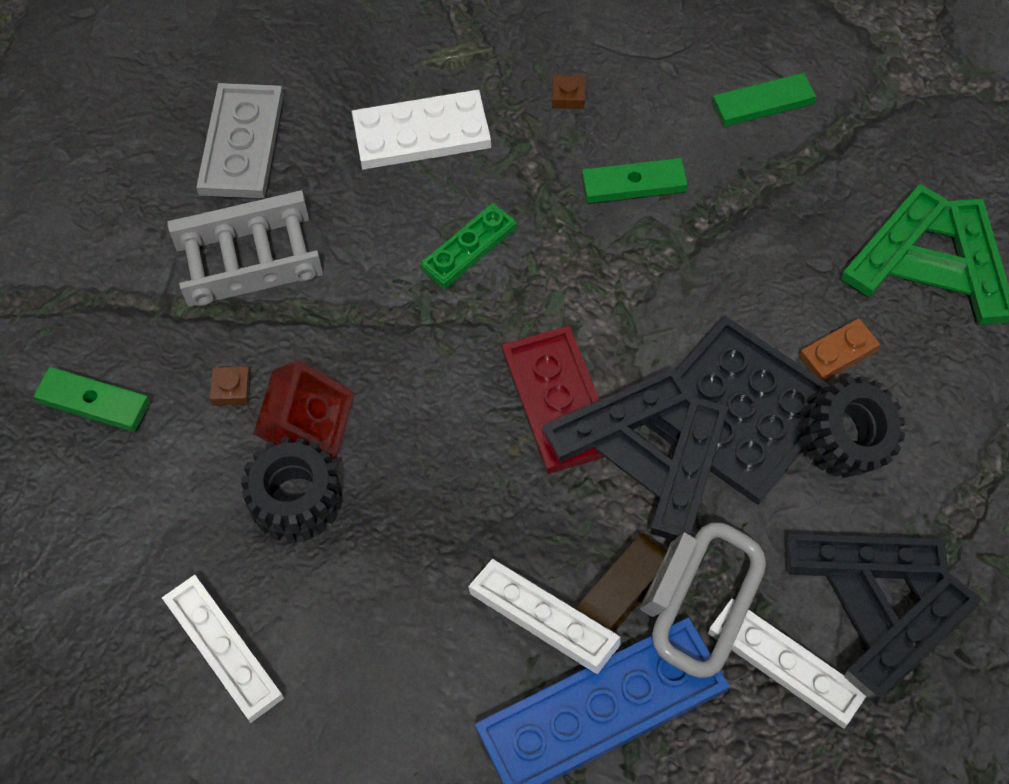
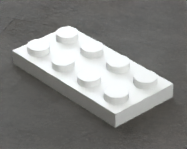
M479 90L352 110L362 170L491 148V138Z

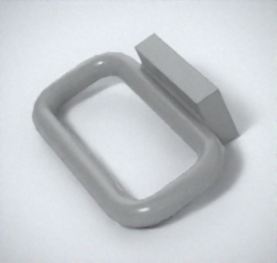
M720 522L710 523L702 527L695 538L684 532L670 543L640 607L641 611L652 617L659 615L653 628V645L659 656L667 663L697 678L711 677L722 669L765 572V554L755 540L734 527ZM714 538H720L744 551L750 559V567L710 658L700 662L673 647L668 635L709 543Z

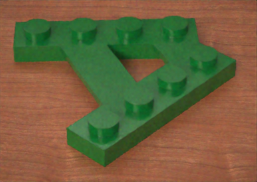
M919 184L845 269L841 280L869 298L873 296L889 276L967 294L971 297L978 325L1009 323V284L983 198L948 201L922 184ZM927 231L954 237L959 256L915 245Z

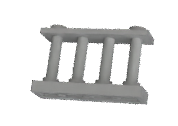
M302 190L167 221L169 233L176 251H186L191 280L179 284L188 307L195 305L203 306L212 301L296 281H308L323 275L318 251L307 253L300 223L309 221ZM286 226L293 256L273 261L266 231ZM253 234L260 264L239 269L233 239ZM219 242L226 272L205 277L199 246Z

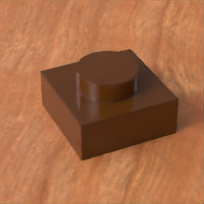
M553 75L552 108L584 109L585 75Z
M249 366L213 367L210 400L213 406L249 405L251 381Z

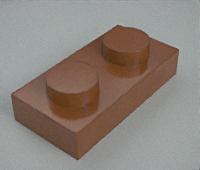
M858 318L802 349L799 358L811 373L826 381L878 352L881 344Z

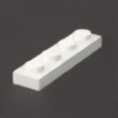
M494 559L486 565L468 586L470 595L596 674L601 671L621 645L620 636Z
M196 575L162 597L250 723L284 699L281 692Z
M734 599L729 601L709 629L708 634L717 640L734 604ZM748 610L731 650L845 729L866 696L844 678L843 674Z

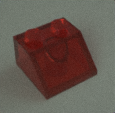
M299 360L274 369L253 434L269 443L273 441L274 445L281 444L282 438H289L291 443H295L297 438H303L306 440L307 446L313 441L320 446L321 452L326 450L331 458H335L338 455L354 392Z

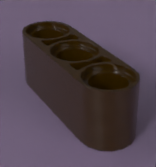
M644 533L641 534L583 598L576 610L615 633L645 598L667 551Z

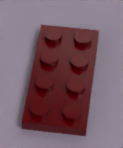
M570 325L502 344V354L547 475L604 458V456L592 448L559 464L542 434L543 426L600 401Z

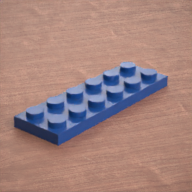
M689 617L671 626L668 636L673 647L700 662L710 658V652ZM650 636L612 655L598 674L586 668L476 723L475 729L502 784H548L727 692L730 686L721 671L711 677L697 678L667 663L657 653L653 645V638Z

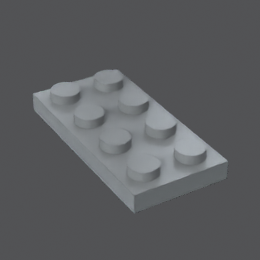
M218 83L196 186L199 196L265 199L284 96L282 86Z

